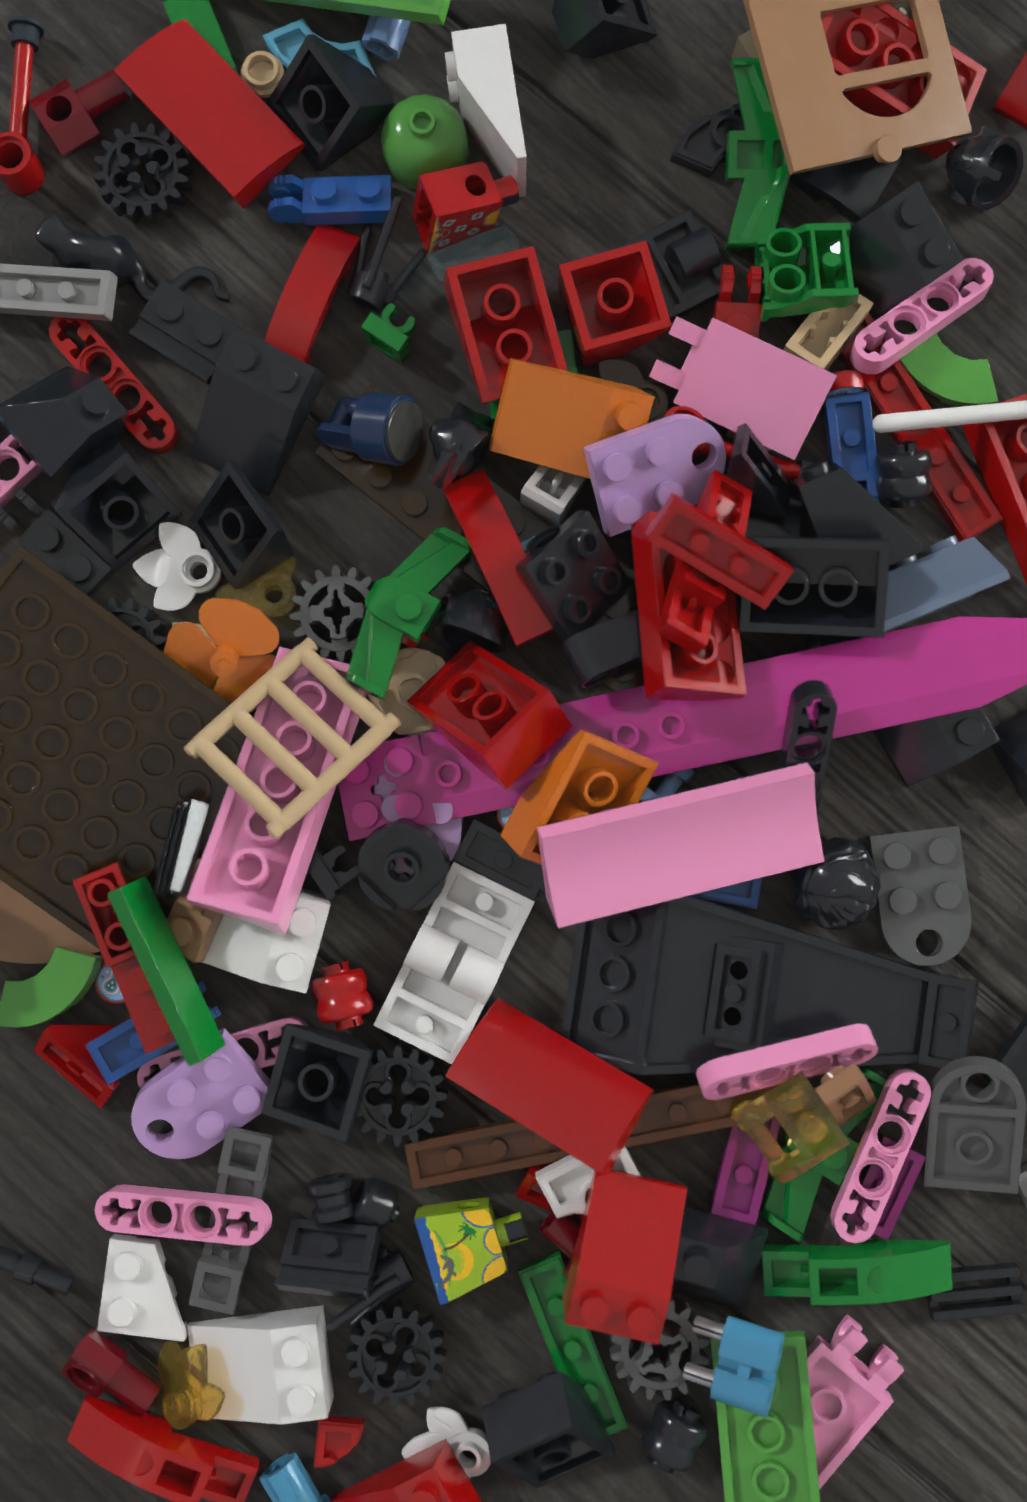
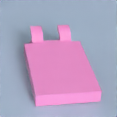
M676 316L668 334L692 344V347L681 369L662 360H656L649 377L679 390L673 403L679 406L690 407L698 411L704 418L734 432L737 431L738 426L746 423L763 446L795 460L837 375L715 318H712L707 330Z
M848 1314L837 1326L830 1343L818 1335L806 1349L819 1490L894 1402L886 1388L904 1371L903 1366L897 1362V1354L883 1343L873 1354L869 1366L854 1355L866 1344L868 1339L861 1333L863 1330L862 1326Z

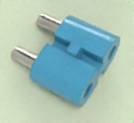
M696 1316L692 1325L693 1332L721 1341L718 1352L719 1361L715 1371L687 1362L683 1369V1378L711 1388L710 1398L767 1418L777 1380L776 1374L780 1365L785 1334L732 1316H728L725 1324Z

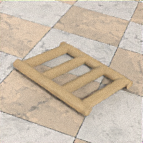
M309 637L286 654L197 733L183 748L186 754L194 759L200 756L268 823L265 827L274 839H278L285 831L298 822L401 725L398 717L390 712L385 716L316 653L318 647ZM302 665L371 727L352 746L283 683ZM268 695L337 758L317 778L249 714ZM236 726L303 790L285 808L281 809L214 745L232 727Z

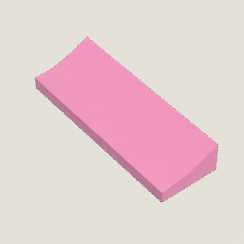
M279 647L273 666L292 649ZM323 658L341 676L346 678L350 664ZM302 665L283 683L350 745L360 717ZM352 685V686L355 687L365 698L367 697V694H368V693H366L365 691H363V690L357 688L356 686ZM270 695L258 704L253 718L316 778L337 760ZM246 737L236 766L281 809L285 808L303 790ZM228 785L190 888L187 901L191 905L225 914L286 936L336 786L289 830L285 831L278 839H274L265 827L268 823Z
M808 763L537 827L546 899L558 928L825 862L817 819L815 773Z

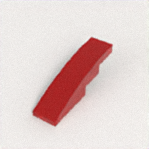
M715 469L708 478L697 508L745 537L753 491ZM677 558L666 593L657 633L697 655L708 644L713 611L725 600L727 587Z

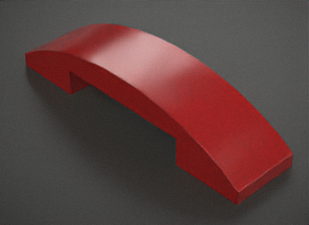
M318 225L297 259L283 289L264 340L266 343L310 365L311 357L309 353L340 280H346L358 252L361 237L331 225Z
M481 469L449 484L443 490L445 497L495 598L497 607L516 648L554 631L515 568L526 557V553L484 470Z

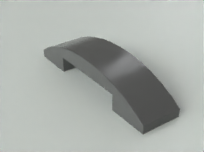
M233 1126L227 1127L217 1173H220L216 1188L217 1194L255 1197L263 1200L273 1144L272 1135ZM211 1211L208 1228L215 1226L216 1219L213 1211ZM246 1212L240 1219H237V1221L247 1222L248 1230L250 1231L258 1223L250 1219L249 1212ZM228 1219L225 1228L235 1219ZM205 1242L203 1253L197 1263L188 1305L233 1315L241 1292L252 1245L240 1246Z

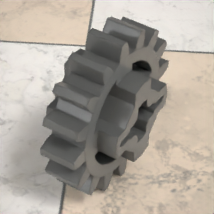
M333 565L331 576L326 577L318 569L315 571L317 579L315 584L312 585L305 580L301 582L306 594L304 597H292V601L300 607V611L289 614V617L293 622L301 623L302 625L293 632L297 639L309 637L318 648H321V657L330 659L332 653H334L339 662L346 663L347 653L354 652L357 638L351 641V634L359 625H362L367 609L366 604L362 602L354 603L349 599L347 587L358 591L366 599L374 581L370 576H367L359 582V572L354 567L349 570L347 576H343L339 566ZM328 590V595L319 605H313L317 597ZM339 600L343 608L350 613V615L342 618L340 630L337 623L329 617L330 614L337 612ZM312 626L326 627L330 631L332 643L320 639Z
M671 1294L665 1318L670 1321L664 1322L660 1338V1344L667 1346L663 1351H659L656 1346L652 1347L653 1343L640 1340L631 1345L632 1349L629 1351L631 1338L610 1334L611 1341L617 1344L609 1348L611 1360L619 1361L615 1366L616 1374L619 1379L629 1375L628 1386L631 1392H635L642 1385L645 1388L646 1399L652 1400L656 1390H662L666 1401L671 1400V1389L678 1387L685 1395L688 1393L686 1379L683 1378L685 1364L687 1362L696 1365L709 1364L708 1354L702 1349L710 1345L709 1338L693 1332V1321L696 1316L700 1315L697 1314L689 1317L691 1308L687 1301L682 1302L676 1308ZM689 1342V1349L686 1358L680 1364L679 1360L681 1352L688 1348L687 1343Z

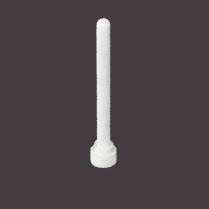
M1027 400L880 414L873 419L872 426L876 432L886 433L1027 419Z

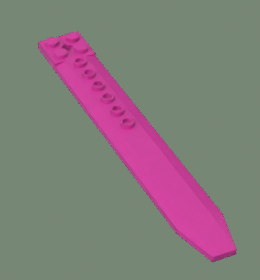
M955 617L884 633V638L863 637L745 663L743 667L747 695L742 698L704 701L646 699L644 685L562 703L559 705L572 726L507 790L481 772L437 731L381 743L338 783L349 841L367 838L381 825L392 822L387 820L381 812L382 796L380 794L374 795V786L379 784L378 777L381 775H386V779L390 782H396L397 790L390 792V795H399L395 802V809L398 815L402 818L411 819L423 826L436 823L432 803H451L453 815L450 820L514 807L521 794L581 729L655 760L659 764L652 777L781 750L791 693L799 684L809 680H819L828 684L836 700L837 715L832 739L979 708L1027 685V618ZM820 699L813 700L812 705L806 707L812 720H815L813 717L814 704L821 701ZM811 735L804 736L796 742L794 747L818 742L819 738ZM385 757H386V765H387V768H388L392 773L397 774V775H403V776L394 777V776L390 775V774L385 770V767H384Z

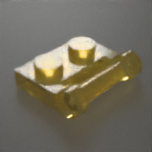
M802 1071L758 1099L740 1102L731 1113V1117L738 1128L742 1131H747L769 1162L768 1170L779 1183H787L850 1144ZM775 1116L797 1149L791 1153L783 1152L764 1122Z

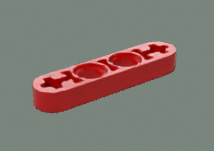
M54 317L49 327L50 338L75 369L90 374L89 367L93 359L98 356L109 357L112 363L111 370L107 375L100 377V379L118 399L120 393L126 389L133 388L139 391V404L132 410H127L128 417L126 421V427L147 450L155 454H165L173 450L178 444L180 437L179 428L175 421L87 320ZM71 326L77 330L78 335L88 347L81 351L71 339L67 338V334L64 332L66 328ZM147 414L159 427L164 426L163 432L166 436L161 441L155 437L150 438L152 432L141 420Z

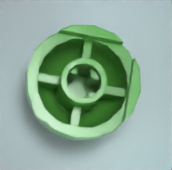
M429 94L412 95L397 103L386 116L381 133L383 158L392 177L406 188L417 190L420 175L466 164L469 154L466 126L456 108L443 98Z

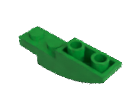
M867 1239L864 1242L856 1243V1246L765 1244L762 1252L764 1296L810 1297L811 1305H862L915 1299L952 1290L950 1241L888 1239L887 1241L885 1239Z

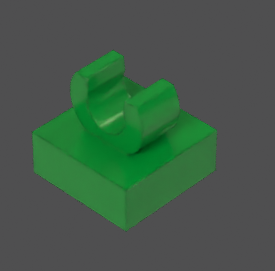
M391 303L384 308L381 318L371 312L361 328L365 341L402 365L411 353L409 338L415 332L416 321L414 317L410 316L403 326L396 327L392 325L391 321L397 314V308Z

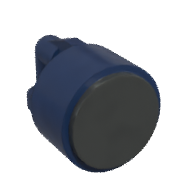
M371 391L361 397L341 398L328 423H320L315 431V435L328 447L354 452L363 460L402 466L414 457L420 447L423 436V418L413 398Z

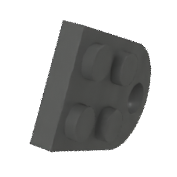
M959 826L866 836L868 852L876 863L877 872L880 873L881 888L877 896L875 911L878 931L886 947L900 959L921 966L938 965L952 959L966 944L972 922ZM924 930H932L938 939L935 951L928 955H922L916 947V939Z
M969 1056L948 1063L939 1070L930 1084L931 1098L926 1113L923 1151L926 1159L922 1165L921 1175L923 1186L1018 1194L1026 1119V1098L1019 1080L1007 1066L987 1057ZM976 1073H984L991 1077L990 1084L981 1090L970 1089L966 1086V1081L971 1075Z

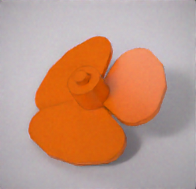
M211 598L201 605L199 621L212 641L194 623L179 622L173 625L168 632L164 653L210 688H212L218 676L213 690L232 703L272 668L276 655L269 653L277 648L279 631L260 609L239 599Z

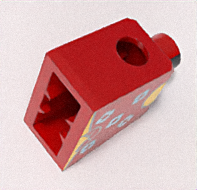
M484 162L420 175L412 219L427 251V256L437 254L491 232L495 227L500 208L519 201L518 187L511 175L493 180L489 168Z

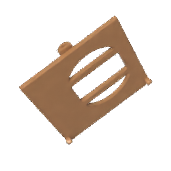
M743 0L790 175L875 157L878 163L891 164L899 159L902 150L966 137L973 133L939 0H908L923 59L844 75H837L835 73L820 15L899 0ZM919 76L927 78L925 90L918 103L910 111L898 116L880 117L866 113L853 105L843 95V92L899 80Z

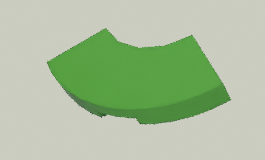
M917 331L906 333L905 335H912ZM937 333L900 359L915 384L929 394L939 398L942 403L962 407L999 402L988 359L970 360L954 354L941 342Z
M55 947L49 963L36 976L26 980L5 981L0 1001V1026L18 1028L43 1024L52 1021L71 1006L76 1005L94 983L103 957L68 947Z

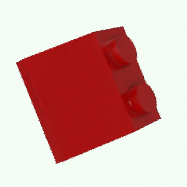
M646 240L559 265L558 288L582 368L598 364L604 360L625 356L671 329L672 324Z

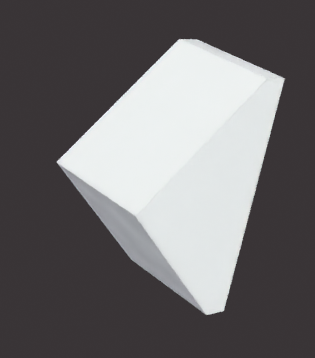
M540 465L523 486L520 503L542 520L553 526H560L587 478Z

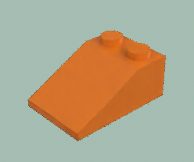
M510 358L488 449L496 453L591 479L583 447L647 424L655 397L635 386Z
M581 729L521 794L500 836L520 857L542 865L537 827L637 804L659 763Z

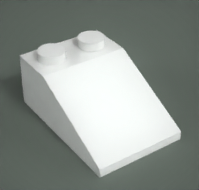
M506 24L451 32L453 51L444 52L450 104L459 103L460 115L466 128L502 177L511 175L514 178L518 187L519 197H526L527 157Z
M301 889L286 936L224 914L204 961L201 962L263 984L306 993L330 909V901L322 893Z
M324 1305L189 1322L187 1328L198 1418L280 1425L328 1418L334 1399Z

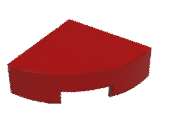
M328 1415L327 1419L318 1420L314 1467L331 1466L353 1450L361 1438L365 1418Z

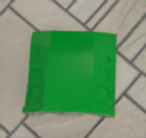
M850 222L803 224L794 229L778 228L771 231L767 237L757 238L755 266L762 267L761 293L758 303L762 304L761 322L767 321L770 317L809 314L829 308H844L857 303L859 291L858 288L854 287L849 242Z

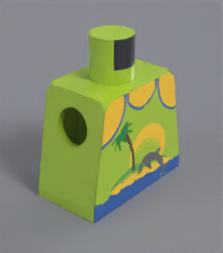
M486 1197L417 1207L414 1218L440 1305L446 1304L504 1274L508 1270V1257L505 1246L529 1239L521 1211L496 1219L491 1201Z

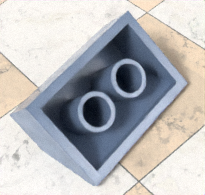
M956 535L931 545L932 554L917 559L916 555H913L890 565L892 571L888 572L884 633L976 596L1011 579L1007 569L974 536L958 542Z

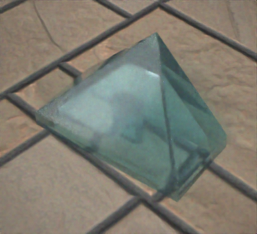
M504 223L425 256L437 279L443 282L446 268L519 250L520 244L507 223Z

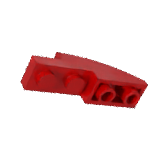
M116 862L73 880L107 968L111 967L145 1053L147 1054L175 1042L176 1039L108 898L107 893L129 884L119 863Z
M85 1395L67 1439L82 1454L111 1473L146 1491L174 1502H199L201 1498L213 1502H244L259 1469L258 1457L172 1432V1420L146 1412L141 1416L129 1407Z

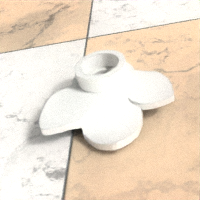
M172 522L159 524V539L163 549L147 553L133 563V568L145 582L158 588L154 597V608L165 611H176L188 606L196 594L207 593L213 590L220 582L222 576L221 569L208 550L202 549L197 534L186 526ZM198 565H206L207 574L202 579H195L193 576V571Z
M429 1407L426 1416L429 1431L412 1438L402 1449V1455L406 1459L447 1439L469 1480L471 1477H476L486 1472L491 1464L486 1434L478 1428L468 1427L460 1413L447 1407ZM469 1450L475 1454L476 1458H469L462 1451Z

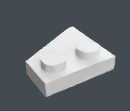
M114 1234L109 1239L97 1331L181 1342L186 1340L188 1337L187 1321L183 1322L175 1299L177 1291L172 1277L165 1269L166 1258L159 1239Z

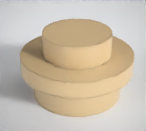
M266 51L251 53L245 59L241 68V78L260 98L270 97L285 73L281 61Z

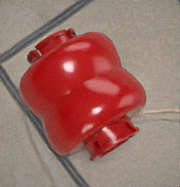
M349 961L320 968L323 977L314 979L311 982V991L318 1002V1019L322 1024L335 1023V1031L364 1024L361 1015L367 1014L373 1009V1000L367 990L366 972L362 968L350 970Z

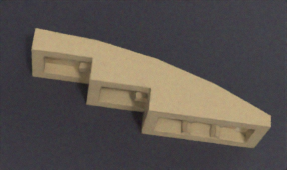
M859 294L858 301L855 304L844 308H829L810 313L787 342L784 351L828 371L874 303ZM728 429L726 436L734 440L736 432ZM764 446L767 452H769L770 448Z

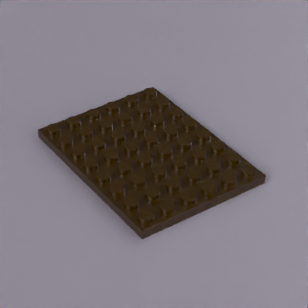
M19 546L0 570V880L100 950L73 880L118 862L129 883L146 876L152 890H154L173 808L175 805L181 806L183 802L188 803L190 799L209 804L197 858H202L228 784L200 756L194 759L186 754L183 748L231 703L23 546ZM234 726L214 745L236 765L246 736ZM156 896L167 919L177 898L166 899Z

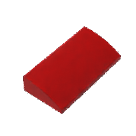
M888 3L820 15L834 70L837 75L923 59L914 20ZM950 45L967 113L969 114L987 69ZM919 76L846 91L843 92V95L853 105L866 113L880 117L898 116L910 111L918 103L925 90L927 78ZM958 138L917 148L936 160L956 145Z
M185 19L168 26L148 39L113 70L125 86L181 142L185 149L243 209L269 184L271 178H275L306 147L296 134Z
M1027 394L1009 399L1004 402L1025 401L1027 400ZM1027 419L962 425L992 501L1003 517L1001 523L1027 584Z
M648 511L631 526L646 699L704 701L744 697L747 694L736 595L733 590L727 587L725 600L714 609L708 644L697 655L657 633L666 593L678 557L646 538V530L659 513Z
M499 998L475 1027L445 1075L448 1079L600 1174H609L654 1091V1089Z

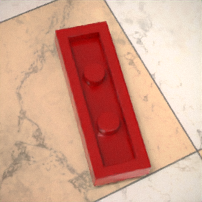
M674 493L668 498L645 532L646 538L764 610L794 572L791 565Z

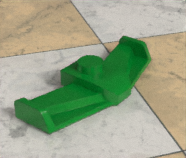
M732 58L730 64L733 71L744 131H729L727 133L726 181H743L725 250H755L757 238L767 237L771 231L776 229L790 174L759 58Z
M446 527L436 528L389 576L375 582L365 599L367 609L345 678L350 684L385 702L403 637L405 636L419 644L441 607V601L430 594L467 556L473 554L465 537Z
M857 1066L865 1076L878 1101L886 1079L865 1066ZM819 1096L801 1114L795 1115L783 1134L784 1142L761 1215L772 1225L802 1243L822 1175L837 1185L841 1184L859 1145L848 1134L874 1110L876 1103L841 1127L836 1123Z

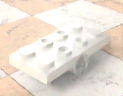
M454 861L447 874L444 888L434 901L373 1026L452 1064L469 1038L484 1005L489 999L535 901Z

